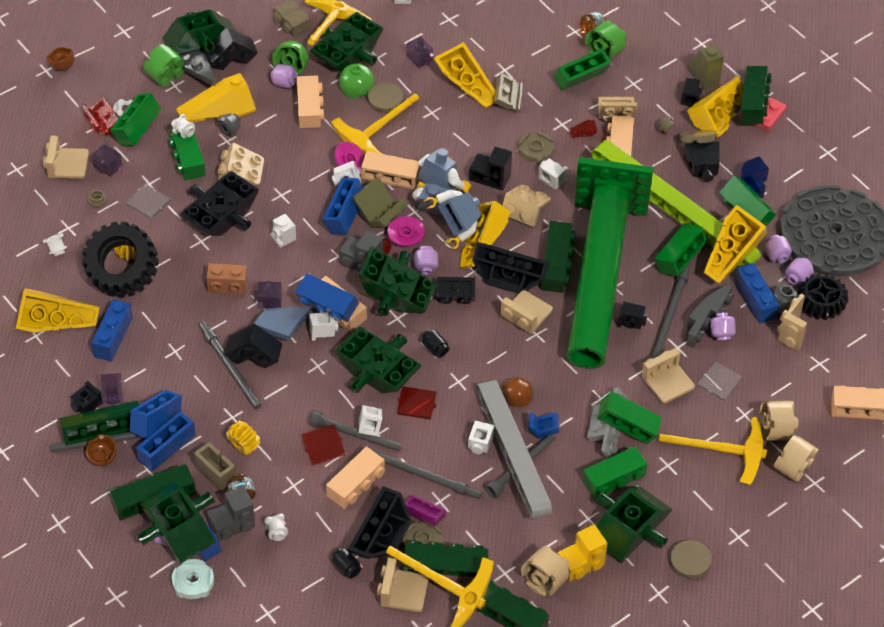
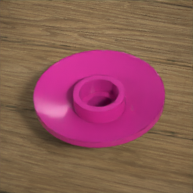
M340 143L335 149V160L338 166L354 161L359 174H361L365 158L363 151L354 143Z
M410 216L398 217L388 226L390 240L400 246L416 245L425 235V228L422 222Z

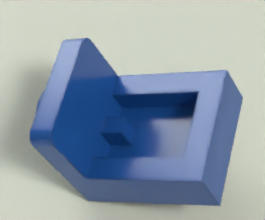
M533 412L529 413L530 421H528V428L538 439L560 432L559 416L556 412L537 417Z

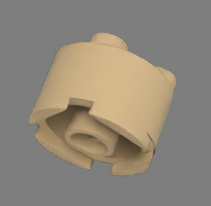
M767 401L761 404L759 415H763V421H760L763 439H766V441L790 440L794 436V429L798 428V418L794 417V402Z
M795 434L784 447L781 456L777 458L774 468L798 483L803 477L805 469H809L813 464L819 449Z
M543 546L522 565L521 575L522 577L525 575L528 580L526 584L532 591L541 596L546 594L552 596L569 578L568 567L570 564L566 558L560 557L550 547Z

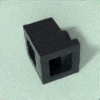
M686 78L681 105L692 107L700 101L702 88L699 87L700 80Z
M623 301L617 327L621 328L623 325L641 330V327L646 325L648 315L645 314L646 306Z
M89 381L85 383L84 387L70 396V405L77 413L94 411L103 404L101 392Z

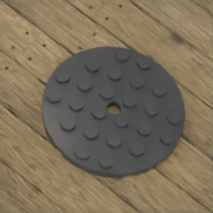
M839 185L816 186L800 192L795 199L789 201L786 205L780 223L781 236L787 239L792 249L791 255L794 258L808 259L813 265V270L836 276L856 275L874 268L884 259V209L877 201L873 202L867 198L865 193L853 188L852 190L842 189ZM837 228L840 232L838 233L831 229Z

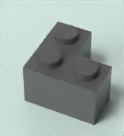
M368 231L364 233L360 240L350 236L339 250V263L360 272L371 246L383 252V238Z
M244 486L226 492V504L207 511L208 523L219 541L229 539L233 535L247 532L255 527L254 506Z

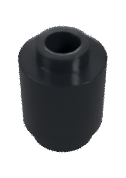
M428 330L423 334L422 344L433 356L442 358L450 350L448 342L437 330Z
M347 548L338 549L334 552L332 563L345 577L352 579L361 572L360 562L352 553L348 552Z

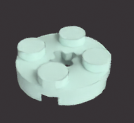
M188 559L181 566L174 569L172 573L173 588L180 598L198 599L207 597L214 584L213 570L202 560ZM191 576H195L198 580L195 582H190L187 579H191Z

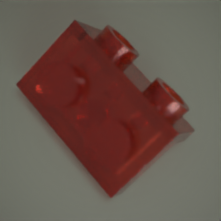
M104 97L100 98L90 108L83 104L82 107L85 110L83 114L89 121L93 122L91 125L98 133L101 131L105 136L111 133L110 130L119 117L107 99Z

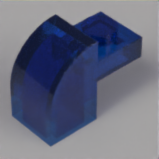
M759 156L744 163L740 178L761 198H764L766 185L763 182L767 181L769 168Z

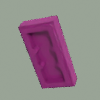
M412 495L405 501L410 515L434 526L446 517L447 510Z

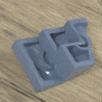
M314 306L268 308L261 313L255 324L273 336L290 341L295 331L298 332L302 323L307 322L309 315L314 310Z

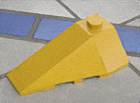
M464 42L434 57L442 73L485 109L495 104L496 91Z
M241 73L221 80L215 86L208 88L176 108L179 117L181 114H185L188 122L205 121L207 118L213 117L218 119L219 116L228 113L241 117L256 111L249 87Z
M736 76L687 110L695 127L700 130L716 132V138L728 130L730 126L728 123L730 119L734 118V111L740 105L743 97L744 86L739 76Z
M491 201L480 204L478 207L481 216L477 220L478 224L475 233L464 240L466 245L461 253V269L475 267L472 258L477 242L492 245L508 224L511 212L498 202Z
M738 205L724 219L722 229L704 271V274L718 284L756 248L767 234V227Z
M24 288L16 329L36 333L96 326L100 307Z

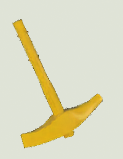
M305 0L306 4L319 8L329 14L314 34L310 36L308 40L309 45H314L337 18L346 20L356 11L369 18L342 1Z
M416 93L363 132L346 125L340 117L331 121V124L344 142L356 144L363 151L364 155L366 151L382 154L371 143L369 137L393 118L399 116L409 106H412L413 103L419 100V96Z
M757 417L751 418V435L746 441L745 446L672 436V434H660L659 442L743 455L745 470L739 482L751 485L754 481L761 458L765 459L767 450L763 449L762 431L759 418Z
M388 547L387 554L460 597L457 613L450 627H463L478 608L482 609L486 604V600L483 598L491 579L494 561L482 557L476 577L464 588L394 547Z

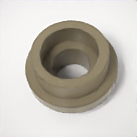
M664 117L658 124L660 132L663 131L666 134L674 125L671 117Z
M93 190L88 196V202L93 207L103 206L107 201L105 193L101 190Z

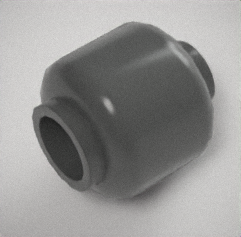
M788 285L778 286L773 293L779 303L778 312L783 313L785 310L788 311L792 300L798 298L797 292Z

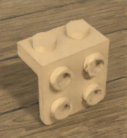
M598 97L599 120L612 121V116L635 118L637 103L634 102V97Z
M50 136V142L46 144L47 157H44L43 160L44 168H47L48 178H85L89 157L88 149L60 148L58 136Z
M232 143L227 150L224 149L220 155L221 164L217 169L219 174L217 181H220L230 171H233L252 185L258 186L260 184L264 164L262 156L235 143Z
M520 185L506 193L502 206L511 212L510 218L534 227L541 208L550 203L551 198L547 197V194L543 192H535L526 185Z
M525 290L521 291L513 301L505 297L501 302V316L530 334L553 311L552 306Z
M800 294L798 298H794L790 304V309L783 312L780 318L782 323L778 328V341L796 351H799L802 347L807 322L799 319L805 298L803 294Z
M677 348L665 351L660 356L648 359L643 363V380L664 404L694 390L695 387L691 379L679 366L680 352Z
M388 558L387 566L383 565L381 578H384L383 583H379L377 595L381 596V606L421 612L429 578L420 573L397 570V559Z

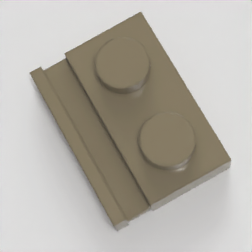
M501 73L497 77L494 103L508 110L512 109L514 113H517L520 110L523 83L519 84L515 79Z

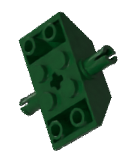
M211 9L196 13L191 12V14L188 12L185 16L175 19L163 36V41L166 46L171 47L179 55L189 51H198L201 48H204L207 52H210V50L212 52L215 49L213 41L226 27L235 31L236 29L230 20Z
M356 11L335 30L328 27L325 33L322 34L325 38L311 49V53L340 70H343L348 65L357 64L362 60L373 66L377 62L378 57L371 52L383 31V27Z
M371 246L358 277L366 293L380 301L377 312L380 314L383 309L381 315L387 316L390 308L399 313H425L437 283L408 267L412 257L410 252L406 257L408 251H401L398 260Z
M359 326L335 350L349 372L356 377L349 384L352 391L355 390V393H359L366 384L380 393L398 392L421 368L420 363L399 351L407 343L405 336L397 334L388 344Z
M173 482L140 502V506L153 526L137 534L139 541L145 546V544L158 536L162 537L180 564L216 543V540L199 512L215 503L212 495L208 491L192 501L183 488L176 482Z
M640 486L629 488L617 501L610 498L604 492L598 495L596 503L607 511L596 527L607 542L606 552L623 563L646 539L653 542L660 549L663 548V545L665 546L668 537H665L655 528L672 512V508Z

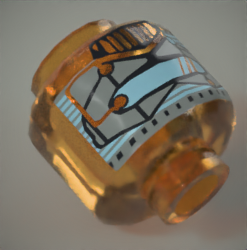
M597 11L587 13L580 20V29L587 35L588 32L605 22L606 19Z
M245 474L234 475L227 484L228 492L244 486L252 500L256 495L252 478Z

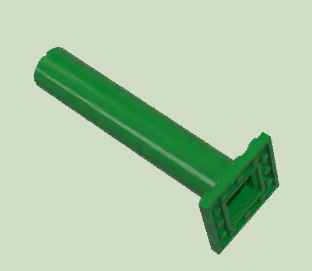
M583 157L578 158L574 206L591 208L567 350L568 361L577 367L594 369L603 366L605 363L628 214L647 216L654 167Z

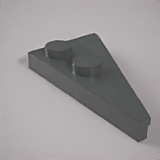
M203 48L198 51H190L181 56L184 59V65L182 66L184 72L210 85H216L215 76Z

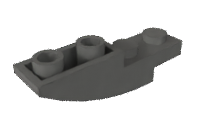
M729 284L716 290L694 309L688 320L687 329L690 332L688 333L687 346L694 348L697 342H701L704 335L703 331L705 328H709L710 320L716 317V313L726 312V305H730L734 297L732 285Z

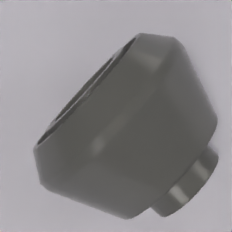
M228 113L219 116L217 124L226 136L233 137L241 126V120L236 114Z

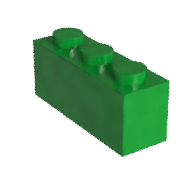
M600 49L559 67L553 77L563 91L605 73L611 65V61L604 49Z
M138 93L110 131L121 146H134L139 142L142 134L148 130L151 122L157 118L162 108L151 93Z
M171 129L169 143L171 148L174 147L175 149L173 150V156L175 161L178 160L179 162L177 163L178 172L183 174L184 181L206 176L205 163L195 132L191 137L182 138L179 132L174 134L172 132L173 129Z
M733 176L720 191L724 196L723 200L728 205H733L734 207L738 205L766 227L777 215L739 177Z
M683 224L655 257L660 273L673 276L680 275L707 242L702 226Z
M613 391L601 399L597 419L645 444L650 443L658 436L662 418Z
M634 446L584 469L582 482L595 499L599 494L601 495V492L607 495L612 490L623 488L634 480L642 479L646 475L648 464Z

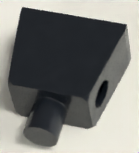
M719 141L685 144L683 157L692 176H702L704 182H710L713 180V176L718 174L720 165Z

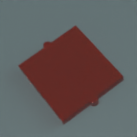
M403 386L401 398H398L397 414L431 420L433 409L436 408L437 391Z
M335 424L302 434L306 447L305 452H308L312 466L346 455L341 443L342 438L339 437Z

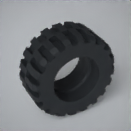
M117 221L111 222V226L108 227L105 224L101 226L102 230L99 232L95 230L92 233L93 238H88L85 243L88 247L83 248L82 252L85 257L82 259V264L85 267L84 271L91 282L102 293L106 292L108 296L112 297L116 294L119 298H125V294L131 297L135 295L137 290L142 292L145 289L143 286L146 283L150 285L153 281L151 276H156L157 269L155 266L159 265L157 249L147 233L137 225L131 224L130 226L128 222L124 221L121 222V225ZM122 245L132 246L136 249V261L128 271L121 274H111L105 270V259L112 249Z

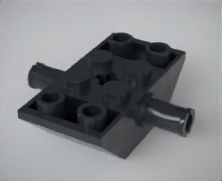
M230 171L208 191H205L197 184H193L189 189V194L195 196L197 200L180 213V216L207 235L222 236L235 224L242 228V230L247 231L252 222L244 216L247 215L259 189L233 171Z

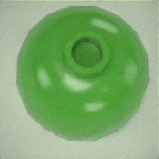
M286 41L280 44L272 55L274 66L277 64L291 65L295 68L298 75L306 69L309 62L306 48L296 41Z
M357 63L346 66L339 77V88H341L342 94L349 98L359 99V96L363 95L366 97L369 90L374 86L373 73L363 64Z

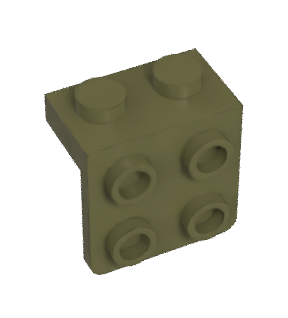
M374 178L353 197V201L371 228H384L391 223V219L400 215L403 212V208L408 205L404 198L393 200L379 178Z

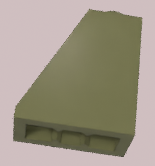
M716 45L700 49L688 63L687 68L695 79L700 80V86L703 90L719 86L724 56Z

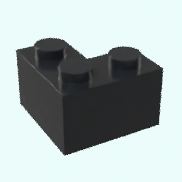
M228 27L213 41L215 49L212 52L211 50L210 52L205 51L210 65L224 70L234 59L248 64L258 54L252 38Z
M495 146L490 157L477 153L469 168V181L503 191L511 176L512 151Z
M254 323L229 336L224 355L237 364L251 358L260 366L267 368L278 363L283 344Z

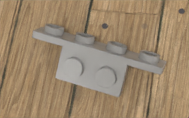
M619 387L614 388L613 392L626 398ZM594 405L587 438L590 442L603 440L601 450L608 459L615 456L617 452L620 430L597 419L600 405Z

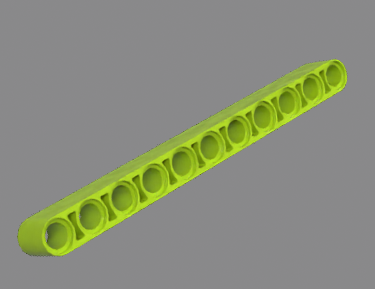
M604 140L592 151L593 159L643 166L608 140ZM653 173L649 201L682 225L702 226L707 238L706 243L714 248L723 223ZM755 248L738 266L742 267L756 263L761 258L760 251Z

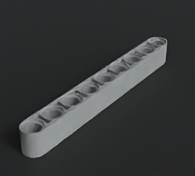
M497 380L476 384L478 398L489 423L494 425V435L530 518L533 520L552 515L549 497Z

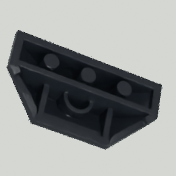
M477 242L472 258L486 284L515 293H520L523 290L528 291L543 282L550 263L481 242Z
M385 486L381 488L350 544L348 552L365 559L389 556L386 553L389 546L398 549L412 523L402 493Z

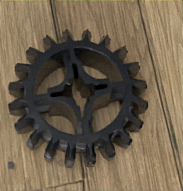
M820 273L817 276L811 274L810 278L806 277L805 282L801 281L799 289H797L798 297L800 294L805 295L802 307L804 314L810 313L811 317L817 316L818 320L821 317L827 320L828 317L834 319L836 315L840 316L842 311L846 309L849 299L848 290H846L845 284H841V279L835 280L834 276L828 277L827 273L824 276H821Z

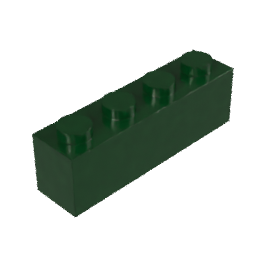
M746 66L741 104L742 124H763L764 117L768 116L769 95L767 94H770V84L772 82V74L768 73V66Z
M550 221L544 261L550 263L545 279L541 282V290L563 293L564 285L568 286L569 274H566V271H570L571 260H568V256L572 257L573 245H570V242H574L575 231H572V223Z
M138 400L59 418L65 445L68 446L93 440L99 434L111 436L130 431L131 410L139 406Z
M187 464L175 466L170 470L155 473L153 476L138 479L133 483L118 486L109 491L111 502L119 521L143 513L144 510L139 503L173 482L179 484L187 496L196 494L195 482Z
M410 541L405 546V554L417 562H421V564L436 573L447 576L476 577L482 557L488 559L489 549L481 545H473L471 548L464 547L462 544L443 546L439 542H432L431 545L422 544L421 541ZM404 564V571L420 573Z
M490 580L483 598L486 600V604L482 609L478 608V612L505 627H548L549 614L545 610L536 608L529 604L526 599L513 595L508 589L501 588Z

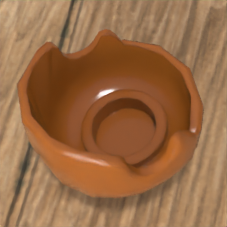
M58 47L47 56L48 63L57 71L69 69L75 59L72 49L67 47Z
M516 377L509 379L503 385V396L507 399L510 406L523 407L532 401L533 390L528 380Z
M99 434L95 439L90 440L86 448L87 459L94 466L103 467L109 465L114 461L117 453L115 440L109 435Z

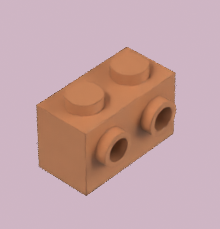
M209 263L207 272L208 292L246 294L248 283L247 265Z

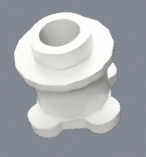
M119 99L113 106L114 114L120 118L133 100L124 101Z
M181 114L179 118L171 123V126H173L172 132L174 134L179 132L182 138L191 137L195 132V124L188 122L185 114Z
M63 233L43 240V243H47L50 249L49 254L58 256L65 253L64 249L67 246H64L61 239L64 236Z
M283 514L264 519L266 523L265 528L269 530V539L281 541L287 536L288 529L285 527V517Z

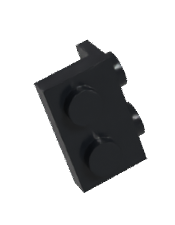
M437 277V300L444 304L452 303V301H460L461 304H471V301H475V277Z

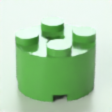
M607 20L587 33L585 43L586 46L589 45L590 54L604 49L611 60L625 49V38L627 35L624 30Z
M164 44L152 50L149 54L151 58L149 61L145 60L143 65L144 72L163 87H167L175 77L180 78L184 72L182 69L184 59L171 47Z

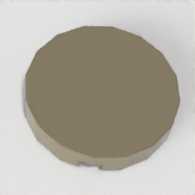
M379 83L369 90L368 102L374 110L389 113L403 102V92L397 85L392 83Z
M696 130L680 133V141L684 143H708L716 139V132Z
M530 132L521 137L518 151L525 160L540 163L552 157L554 153L553 140L545 133L535 132V134H531Z
M425 521L413 522L403 538L404 549L406 543H410V541H421L422 544L431 545L432 542L443 544L441 529L437 525L434 526Z
M686 540L674 546L671 551L670 563L672 569L678 575L686 576L688 579H696L708 572L712 556L704 544L698 541Z

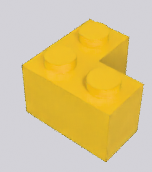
M594 524L577 532L576 543L557 553L560 557L566 558L570 564L568 567L569 582L574 579H581L586 573L593 570L597 571L605 565L607 542Z

